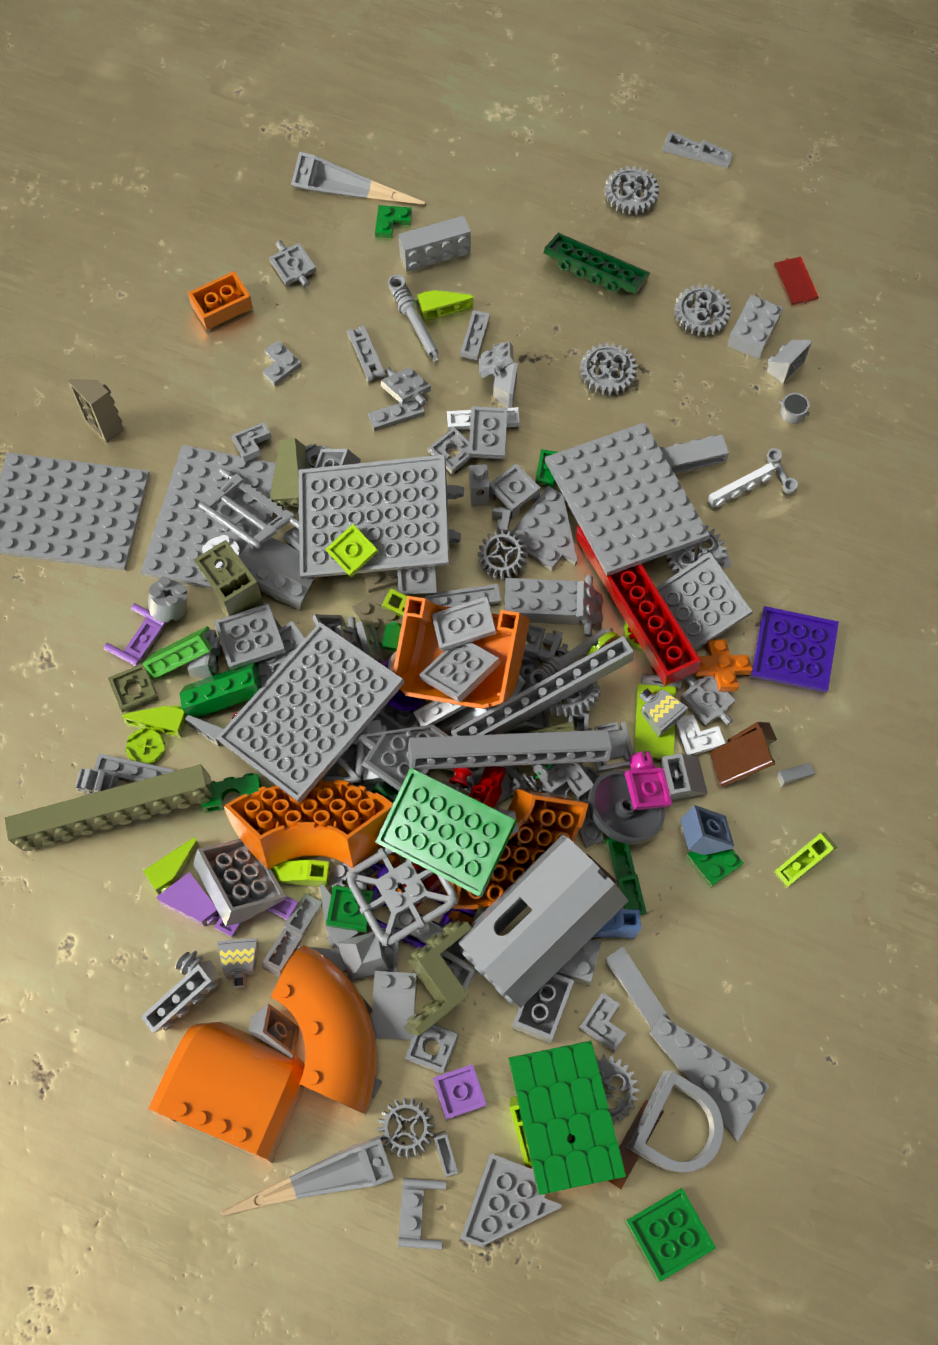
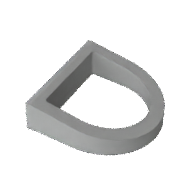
M672 1070L663 1071L626 1148L656 1166L669 1171H696L706 1166L720 1149L724 1133L722 1115L717 1104L706 1091ZM673 1087L697 1101L705 1111L709 1122V1137L703 1150L692 1159L679 1162L669 1159L646 1145L651 1130Z

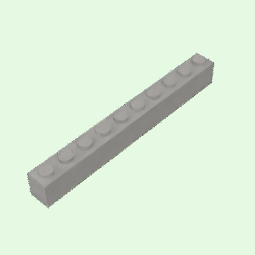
M622 636L508 699L506 702L452 730L451 734L452 736L502 734L634 660V651L625 637Z
M607 730L409 738L408 744L410 768L415 770L609 761L612 751Z

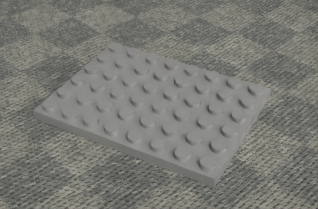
M645 422L545 457V462L606 576L709 539V532Z
M182 445L145 556L141 575L158 579L167 577L182 584L214 590L193 559L203 554L202 547L209 540L221 535H227L238 544L240 555L248 543L230 530L227 533L221 529L223 526L221 523L207 513L197 511L200 502H205L217 489H221L229 481L219 473L220 468H225L233 476L235 474L239 475L245 484L251 485V488H257L258 492H262V495H266L269 499L276 463L258 459L244 462L241 456ZM240 488L228 496L267 525L272 522L274 512ZM222 501L212 508L228 520L239 515V513ZM247 519L236 525L252 537L257 530L261 531L259 527Z
M7 452L0 475V554L126 571L150 476L149 471Z
M443 454L299 470L300 577L313 578L347 574L325 549L352 524L379 551L356 573L450 565L446 456Z
M319 622L216 738L289 796L301 803L405 682L394 672Z

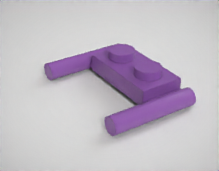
M134 603L131 610L146 617V619L124 651L109 643L105 644L104 650L134 666H138L140 660L144 659L167 622L154 619L150 615L149 610Z

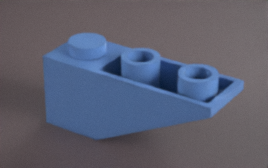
M620 909L593 937L636 938L641 930L640 911Z

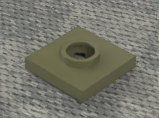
M143 664L108 677L122 713L158 698L149 673ZM132 684L141 686V691L129 695L127 690Z

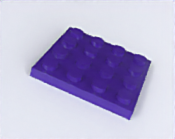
M764 606L751 677L827 693L839 621Z

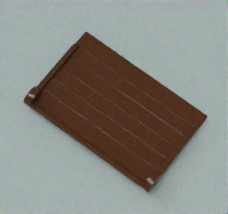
M762 728L709 751L719 784L722 788L775 765Z

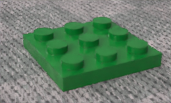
M683 1188L678 1189L625 1220L659 1282L716 1249Z

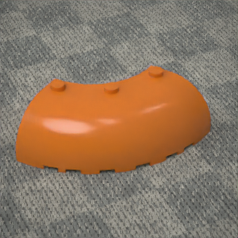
M321 779L301 803L297 802L278 786L269 788L263 786L258 788L259 791L250 795L246 793L224 806L230 823L241 841L269 870L281 862L302 856L330 857L353 868L373 856L382 847V845L375 841L393 803L378 793L374 794L367 791L366 787L361 785L356 787L349 785V782L334 779L333 782Z
M515 788V793L508 810L515 812L519 832L511 834L482 897L451 882L459 899L453 909H479L490 906L562 835H565L575 843V837L579 828H582L589 803L564 796Z
M303 945L287 963L271 995V998L284 1005L291 1012L303 1034L306 1059L299 1084L366 1115L373 1097L378 1069V1047L371 1015L360 992L348 976L323 954Z

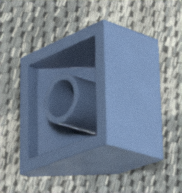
M694 805L680 819L688 850L707 855L734 847L725 815Z

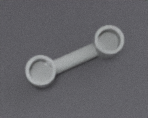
M777 448L770 449L767 453V462L772 463L783 482V491L787 494L796 492L798 489L797 480L788 478L781 465L782 452Z

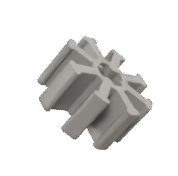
M80 768L75 789L79 792L93 794L117 787L119 779L117 776L108 775L101 770L96 772L90 768L85 770Z

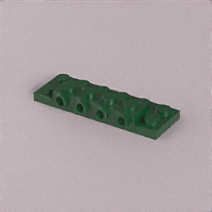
M559 232L544 247L543 254L558 260L557 266L561 270L570 271L578 278H586L594 285L604 286L610 292L619 293L623 288L630 293L636 294L650 275V272Z

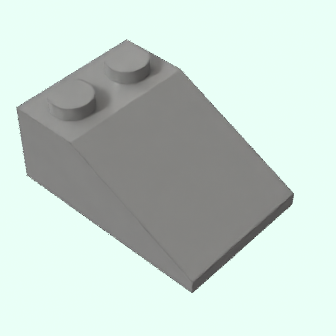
M375 971L372 1023L376 1038L412 1041L413 1034H408L403 1026L408 1023L407 1019L415 1014L417 973Z

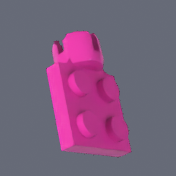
M643 751L632 754V757H629L631 770L625 772L633 809L670 807L672 801L663 768H658L654 765L652 754L649 751H645L646 756L643 755Z

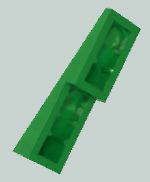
M611 838L606 839L605 843L615 879L617 880V886L628 899V902L623 906L624 909L639 910L640 915L647 914L629 844L620 843Z

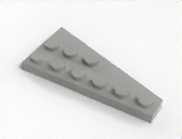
M660 1015L649 1034L665 1054L667 1053L688 1081L706 1091L713 1098L722 1115L723 1125L730 1131L733 1138L739 1141L769 1085L663 1015Z

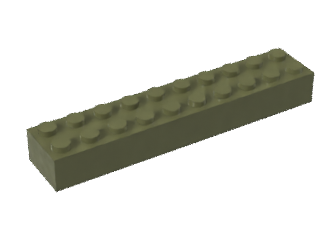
M199 764L5 817L8 841L23 851H31L36 846L53 845L58 840L67 841L77 835H90L95 830L111 829L117 824H130L132 820L139 818L143 820L151 818L154 814H167L172 809H185L194 803H207L210 801V798H214L211 776Z

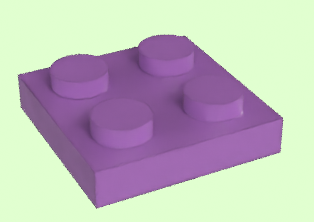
M473 1064L433 1078L446 1120L487 1106Z

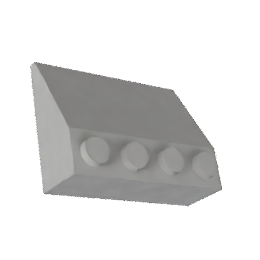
M257 530L253 537L256 536L260 531ZM271 537L263 542L259 549L254 548L251 550L248 543L239 556L257 581L260 592L300 610L317 578L300 577V551Z
M241 839L197 849L193 865L225 926L245 922L286 899L271 869L268 870L248 850Z

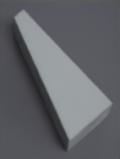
M807 763L779 771L776 777L781 787L815 775L811 764Z
M446 1131L435 1133L434 1141L445 1177L457 1174L458 1170Z

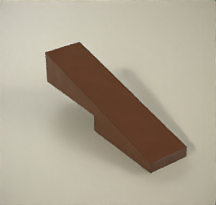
M647 1100L644 1101L619 1146L626 1177L608 1180V1182L622 1189L639 1158V1155L627 1149L626 1146L649 1102ZM661 1110V1112H660V1114H659V1116H658V1118H657V1120H656V1122H655V1124H654V1126H653V1128H652V1130H651V1133H650V1135H649V1137H648V1139H647V1141H646V1144H647V1142H648V1140H649L651 1134L653 1133V1131H654L656 1125L658 1124V1122H659V1120H660L662 1114L664 1113L663 1110Z

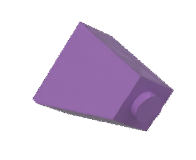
M190 872L156 897L161 905L202 926L213 924L219 916L214 903Z

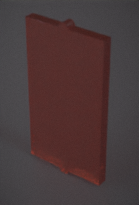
M801 256L792 259L787 258L784 261L774 263L791 305L806 304L808 301L819 298Z

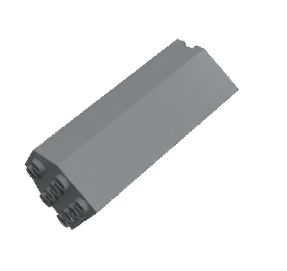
M562 835L470 925L472 929L459 938L457 942L460 945L459 949L463 952L462 954L472 962L475 969L495 986L500 995L511 1005L515 1002L521 1008L628 902V899L614 882L573 841ZM527 906L532 909L510 933L499 936Z

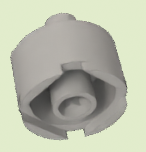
M162 577L151 585L148 594V609L154 619L161 622H169V620L173 619L177 621L185 615L187 603V587L185 585L170 580L167 577Z

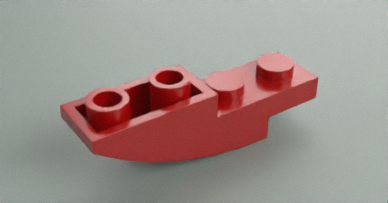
M485 767L479 784L473 786L469 797L494 808L502 794L501 784L506 774L505 767Z

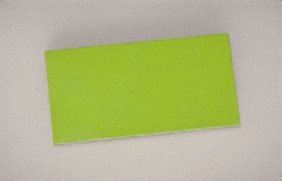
M638 684L634 754L643 751V755L646 756L645 751H649L652 754L653 760L661 761L664 756L674 755L675 724L658 737L641 713L645 702L639 696L648 688L654 695L661 690H665L676 698V687Z

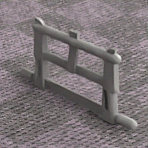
M220 468L219 473L229 481L221 489H217L205 502H200L197 509L198 512L207 513L223 525L221 529L227 533L230 530L249 543L251 550L254 548L259 549L263 542L277 534L278 530L288 523L299 529V520L296 519L293 513L288 510H282V506H277V503L272 502V499H268L266 495H262V492H258L257 488H251V485L245 484L239 475L235 474L233 476L225 468ZM240 488L277 514L278 517L267 525L228 496ZM222 501L239 513V515L228 520L212 508ZM247 519L259 527L261 531L252 537L236 525Z

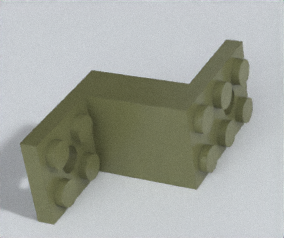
M227 540L193 559L196 566L215 590L221 610L226 617L265 605L262 601L257 581ZM218 562L226 563L225 567L221 569L215 566ZM274 617L277 629L280 630L282 627Z
M451 921L442 928L443 932L438 936L437 934L432 935L426 940L427 944L424 947H418L410 953L411 957L407 959L408 963L417 973L435 1001H429L423 1006L424 1010L421 1013H415L407 1019L408 1023L403 1027L408 1034L420 1036L469 996L440 955L472 929L468 922L457 921L453 923Z

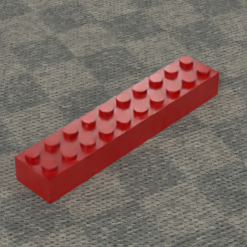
M578 526L576 535L578 543L663 685H670L698 672L701 663L700 658L642 564L606 576L582 529Z

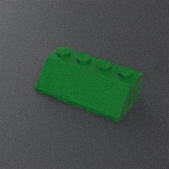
M257 662L185 685L179 693L182 710L187 715L198 718L250 700L262 687Z

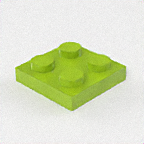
M354 524L325 549L350 577L379 552Z

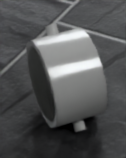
M790 393L785 396L783 401L780 400L779 404H782L780 415L788 423H799L804 420L806 415L809 416L810 414L808 412L809 401L800 393Z

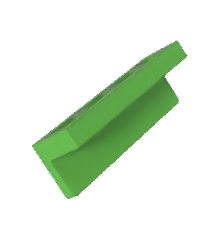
M206 626L152 653L142 664L154 679L210 652L212 646L204 636L210 628Z

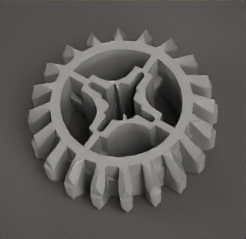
M503 529L499 535L496 530L494 531L495 536L492 537L491 534H488L489 540L483 539L484 545H479L481 552H478V557H480L478 561L479 564H483L482 570H487V575L493 573L495 579L498 575H500L501 580H504V575L512 578L511 573L517 576V569H524L521 564H527L525 558L528 557V552H525L527 546L523 545L524 540H518V534L512 537V531H509L506 535ZM502 542L511 543L515 547H505ZM497 544V549L491 555H488L490 549ZM500 548H502V551H503V552L505 553V555H506V556H505V560H506L505 562H504V560H503V557L500 555V553H501ZM518 554L514 563L509 566L510 558ZM490 562H500L504 567H496Z
M403 1098V1105H399L398 1100L394 1101L396 1105L394 1109L390 1104L387 1105L390 1110L389 1114L386 1111L381 1112L386 1119H378V1123L383 1124L384 1127L377 1128V1131L384 1132L380 1138L381 1141L387 1139L383 1144L384 1148L392 1146L389 1151L391 1154L397 1149L398 1157L402 1156V1151H406V1158H410L409 1151L413 1150L414 1155L418 1156V1147L424 1152L426 1149L422 1144L424 1142L427 1145L431 1144L427 1136L434 1137V1132L429 1131V1129L435 1128V1124L428 1123V1121L433 1119V1115L425 1116L429 1112V1108L426 1107L421 1110L422 1102H419L416 1107L414 1106L415 1099L412 1098L409 1105L407 1104V1099ZM410 1110L417 1113V1115L410 1119H405L398 1112ZM394 1117L398 1123V1129L390 1137L389 1123ZM422 1119L424 1122V1132L419 1139L414 1132V1128ZM400 1120L403 1123H412L410 1129L413 1136L410 1133H406V1131L405 1133L401 1132L403 1127ZM402 1137H409L414 1144L403 1146L397 1144L396 1141Z

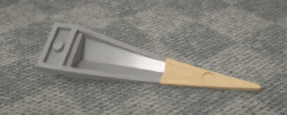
M299 152L291 183L293 187L312 192L426 205L424 201L377 183L318 156Z
M377 1136L362 1143L358 1142L222 1210L221 1215L225 1216L310 1196L372 1187L394 1179L381 1138Z

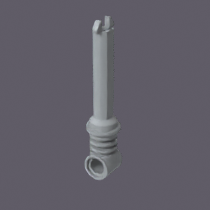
M399 274L392 275L388 280L391 295L398 304V311L408 316L429 358H433L437 362L438 349L417 312V299L412 296L403 276Z
M612 627L608 630L603 628L562 657H549L546 663L524 677V688L527 690L536 685L533 678L539 683L588 653L592 646L599 644L597 641L601 636L609 631H614Z

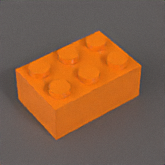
M235 271L188 292L191 306L206 330L253 309L251 296Z

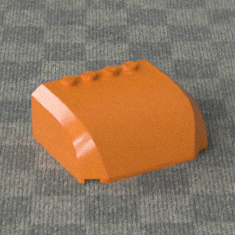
M407 596L393 672L405 682L400 690L410 697L479 709L492 707L510 699L517 685L530 619L518 612L500 610V614L492 613L497 634L471 643L498 657L501 664L459 703L424 682L419 676L444 652L439 648L432 614L452 607L437 605L425 598Z
M222 1022L197 1023L191 1026L181 1039L148 1109L157 1115L174 1122L178 1121L272 1163L305 1086L299 1083L305 1064L296 1053L290 1058L267 1045L259 1038Z

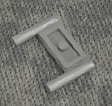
M403 1178L398 1247L442 1250V1240L421 1239L424 1188L446 1190V1181Z

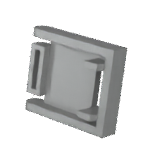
M625 721L621 722L622 730H619L617 722L594 727V730L608 731L612 745L609 760L621 757L624 759V762L607 765V761L595 762L597 773L631 767L629 757H632L634 752Z

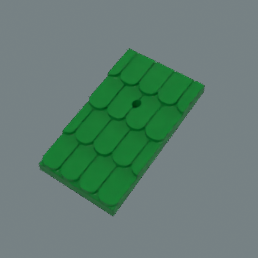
M592 1041L508 1057L538 1195L626 1177ZM572 1134L573 1138L568 1142L567 1137Z

